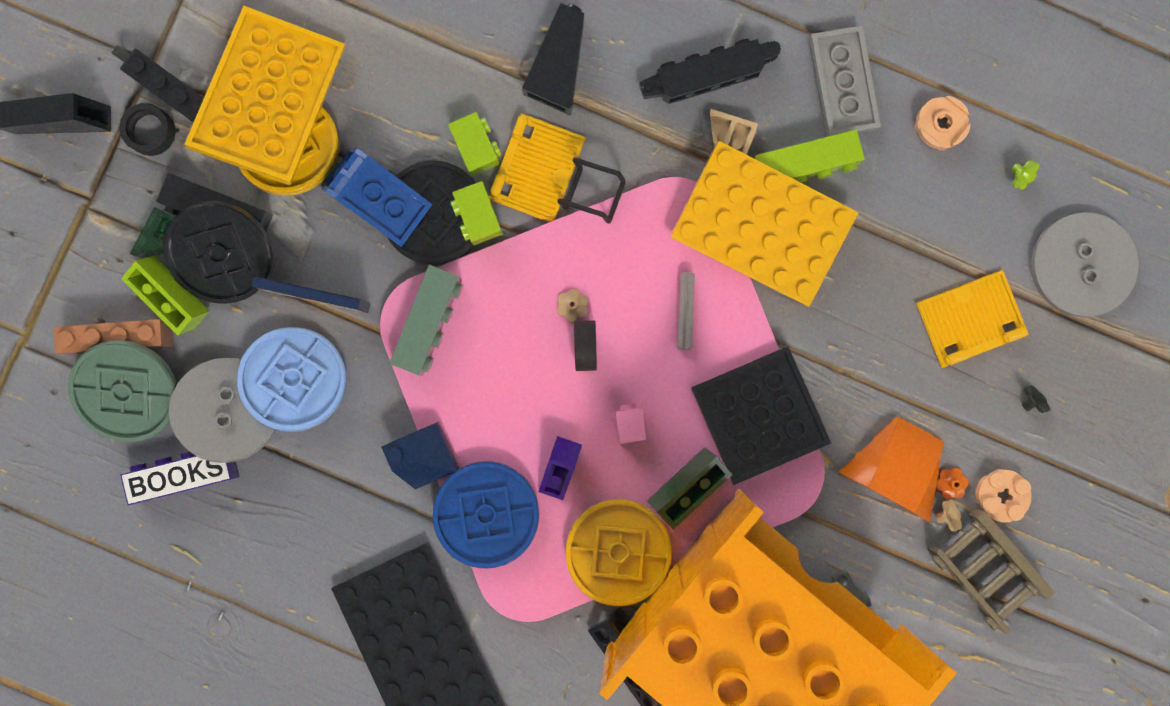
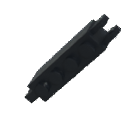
M747 38L737 41L734 44L735 46L726 49L724 46L716 47L706 55L692 54L686 57L685 61L676 64L675 61L666 62L657 69L656 75L639 83L643 99L662 97L664 102L672 104L758 78L764 65L777 59L781 52L780 43L774 40L759 44L758 39L750 41Z
M119 45L114 48L111 53L124 62L120 70L194 123L204 97L135 48L130 54Z

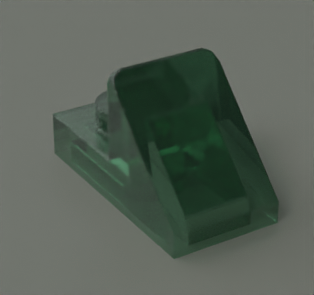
M154 207L130 254L142 259L164 254V240L162 237L165 235L173 215Z

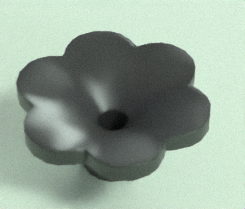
M1031 385L1024 388L1027 400L1022 403V406L1026 411L1029 412L1035 407L1041 413L1051 410L1045 396L1038 392L1034 386Z

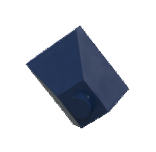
M439 422L381 447L391 471L414 489L448 476L459 469Z

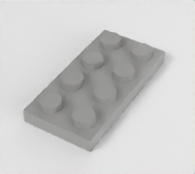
M863 25L811 34L809 39L827 137L856 129L858 133L878 130L881 127Z

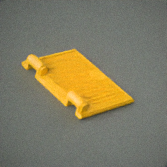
M521 113L515 124L498 174L491 187L489 199L544 221H555L560 208L557 200L563 199L575 168L572 159L579 158L586 137ZM526 125L534 128L530 139L523 137ZM504 183L512 185L508 197L501 194Z
M1003 269L916 302L941 368L956 364L977 354L1029 335ZM1013 322L1015 329L1005 333L1002 325ZM955 344L957 352L947 355L945 347Z

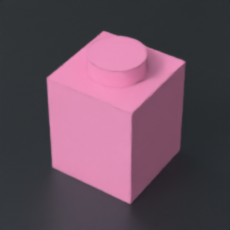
M635 403L620 405V411H615L619 443L647 440L642 408H636Z

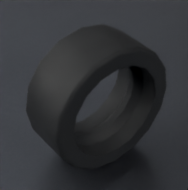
M140 103L133 105L125 111L120 120L119 130L122 140L128 147L142 155L155 156L162 154L170 148L175 139L176 129L174 121L166 112L153 104ZM154 115L161 122V134L153 143L148 145L141 144L134 136L135 125L142 117Z
M595 320L574 321L576 371L597 370Z

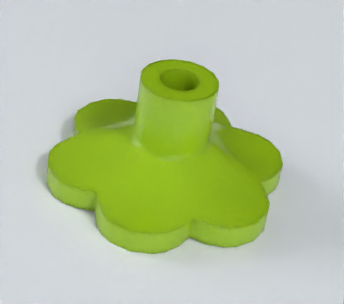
M1032 160L1026 162L1024 166L1015 164L1011 170L1015 174L1012 186L1020 190L1025 189L1028 183L1035 180L1040 164Z

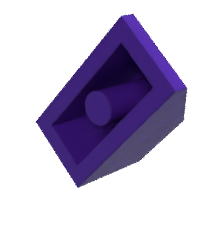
M557 436L538 492L564 500L582 444Z

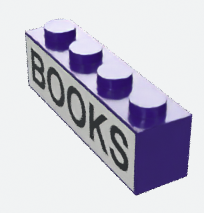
M191 452L180 454V460L172 461L171 457L155 460L156 466L147 468L146 463L129 467L130 472L120 474L127 505H132L239 478L236 462H211L201 459Z

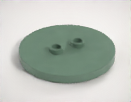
M111 340L91 347L77 359L69 375L68 391L75 412L90 429L115 441L137 442L155 436L170 422V399L177 382L168 364L151 349L131 341Z

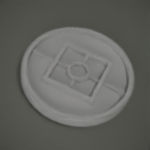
M1083 212L1060 218L1042 232L1032 252L1031 271L1036 288L1052 307L1065 314L1087 317L1109 312L1126 300L1133 290L1138 277L1139 260L1132 238L1120 224L1101 214Z
M218 358L203 362L187 372L178 382L172 393L169 404V419L172 430L179 442L189 452L201 459L218 463L243 460L260 451L271 440L276 431L256 420L242 403L237 387V373L241 359Z

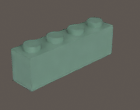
M428 265L389 364L419 376H423L424 372L428 373L434 361L431 354L434 347L438 348L444 335V333H441L444 322L448 324L453 313V309L450 308L454 298H459L463 288L459 276Z

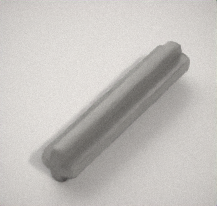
M683 272L680 275L677 348L680 350H690L692 348L695 274L691 272Z

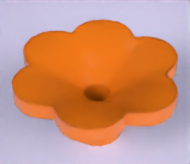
M959 468L943 469L939 472L936 489L941 491V495L945 499L949 500L953 497L962 498L965 495V488L969 485V480L963 476Z

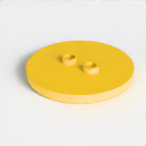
M322 107L291 185L240 167L239 169L254 186L267 193L290 196L307 192L323 182L336 164L340 148L337 127L329 113Z
M608 499L590 506L576 519L568 534L566 563L574 583L589 598L605 605L629 606L647 599L664 582L671 566L672 546L666 527L651 509L633 500Z

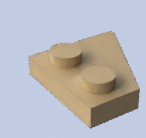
M711 109L710 120L714 147L717 141H721L748 155L758 129V123Z

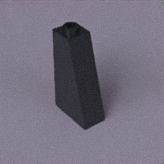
M560 3L522 87L524 96L570 116L573 111L584 29V13L578 6Z
M75 93L0 102V130L13 134L111 132V106Z

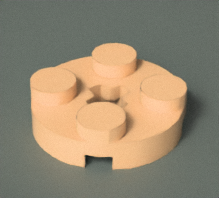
M951 96L933 98L919 110L914 126L915 132L926 145L934 149L943 151L954 147L962 142L969 133L968 109L960 100ZM947 118L946 124L949 126L948 129L945 127L940 128L937 119Z
M1005 469L994 470V472L982 477L977 484L975 491L977 504L980 505L982 510L986 511L992 520L1005 523L1021 520L1031 504L1030 483L1014 471ZM1004 489H1007L1009 498L1004 503H1001L998 492H1003Z

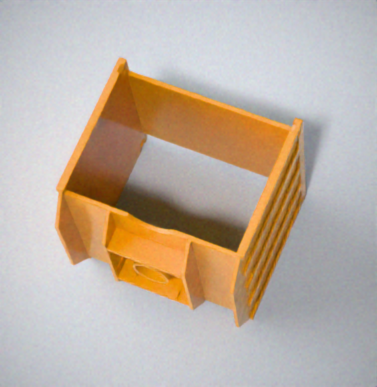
M738 489L734 493L736 497L709 523L669 571L660 587L639 607L614 643L611 641L606 647L599 692L601 696L608 700L628 676L662 706H930L957 672L903 624L895 630L839 582L826 583L809 576L800 563L798 548L761 518L764 512L741 489Z

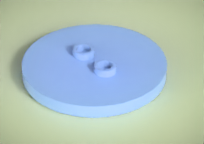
M284 327L262 335L246 350L238 368L237 387L245 408L260 423L279 431L298 432L321 424L338 408L345 392L346 371L338 350L323 335L306 328Z

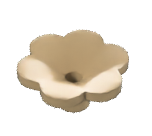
M570 289L567 293H562L558 296L559 305L557 313L560 316H565L569 322L576 321L578 317L583 318L586 316L588 298L585 295H580L577 289ZM570 303H575V306L571 307Z
M952 499L943 501V512L936 514L937 521L939 523L946 522L952 532L960 530L962 523L959 508L956 507Z

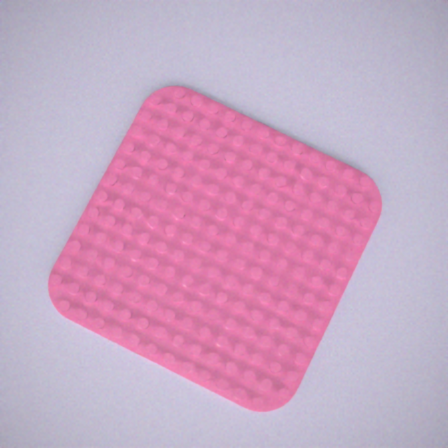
M682 177L661 178L622 193L611 223H606L600 216L580 210L437 267L459 276L463 288L459 298H454L450 308L453 309L450 321L448 324L444 322L441 333H444L441 344L438 348L434 347L431 357L434 358L431 369L428 373L424 372L423 376H419L392 365L417 431L439 422L459 469L475 462H499L521 473L528 480L536 494L539 504V523L534 539L525 552L514 561L500 567L488 569L471 567L486 601L497 612L507 618L522 622L540 621L593 600L577 587L569 573L566 563V543L570 529L576 519L586 509L598 502L616 498L629 499L651 509L661 519L668 531L672 546L671 569L709 523L736 497L734 493L738 489H741L764 512L761 518L771 527H776L804 514L814 504L821 492L825 469L821 451L818 449L736 485L732 484L729 477L674 530L647 502L651 496L704 447L715 454L723 463L691 387L779 350L751 278L670 238L697 183L693 180ZM615 197L592 205L589 208L602 211L608 216ZM426 272L402 282L393 290L384 304L380 318V332L390 360ZM683 272L695 274L692 348L690 350H680L677 348L680 275ZM570 289H577L580 295H585L588 298L586 316L583 318L578 317L576 321H596V371L575 370L574 322L567 321L565 316H560L557 313L559 305L558 296L562 293H567ZM570 303V306L574 307L575 303ZM635 403L636 408H642L647 440L620 444L615 411H620V405ZM557 436L582 444L564 500L538 492ZM450 475L437 480L440 487Z

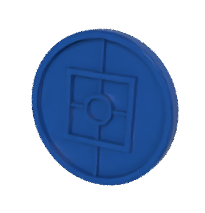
M493 461L471 463L455 471L440 487L433 506V525L437 538L443 548L459 562L475 568H496L517 559L533 541L539 523L538 500L528 480L514 468Z

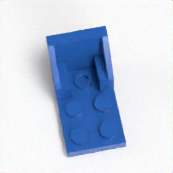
M351 148L321 188L400 247H402L433 205L358 148Z

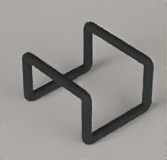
M573 158L572 161L578 169L567 199H558V204L565 210L572 207L600 216L606 223H611L626 183L625 178L620 171L579 158ZM582 165L616 175L621 181L608 216L602 211L571 202L583 170Z

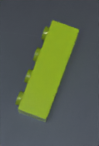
M857 129L754 156V159L802 184L808 182L807 178L817 176L818 180L828 178L833 175L832 172L842 170L843 173L857 170L858 165L865 160Z

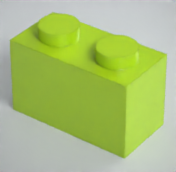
M474 112L448 124L471 177L500 165L497 157L501 156L496 141L490 143L487 133L491 132L485 117L480 119L477 112Z
M483 181L452 192L455 200L451 201V205L455 215H461L464 225H461L460 228L465 241L470 239L473 245H477L503 235Z

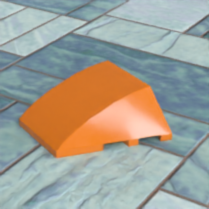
M896 416L863 450L859 451L847 465L837 472L930 522L944 441Z

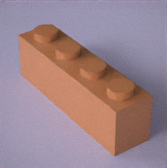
M161 319L53 327L55 354H83L91 347L111 340L131 341L149 349L173 347L172 330Z

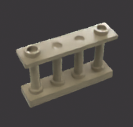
M975 508L968 514L973 520V523H971L972 527L944 551L933 545L929 550L934 555L932 557L934 563L941 570L946 569L986 615L983 619L987 625L994 631L998 629L1008 634L1011 630L1003 622L1006 617L1032 595L1048 599L1055 592L986 511ZM985 534L991 541L988 544L989 547L960 572L951 562V559L979 535L983 536ZM996 555H1003L1008 561L1006 563L1007 567L977 592L968 580ZM1014 575H1020L1025 581L1024 587L994 612L985 600Z

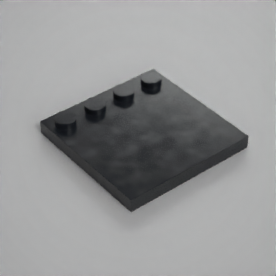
M789 346L691 387L723 464L733 474L730 476L733 485L832 444Z

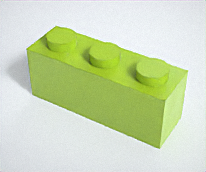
M155 255L136 260L121 278L177 336L196 329L210 312L194 295L178 284L169 269Z

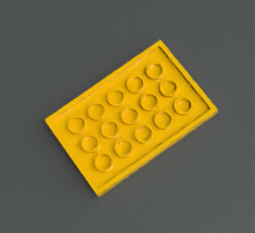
M243 6L185 141V147L291 185L342 58L345 43Z
M717 141L670 238L810 307L858 212L735 148Z

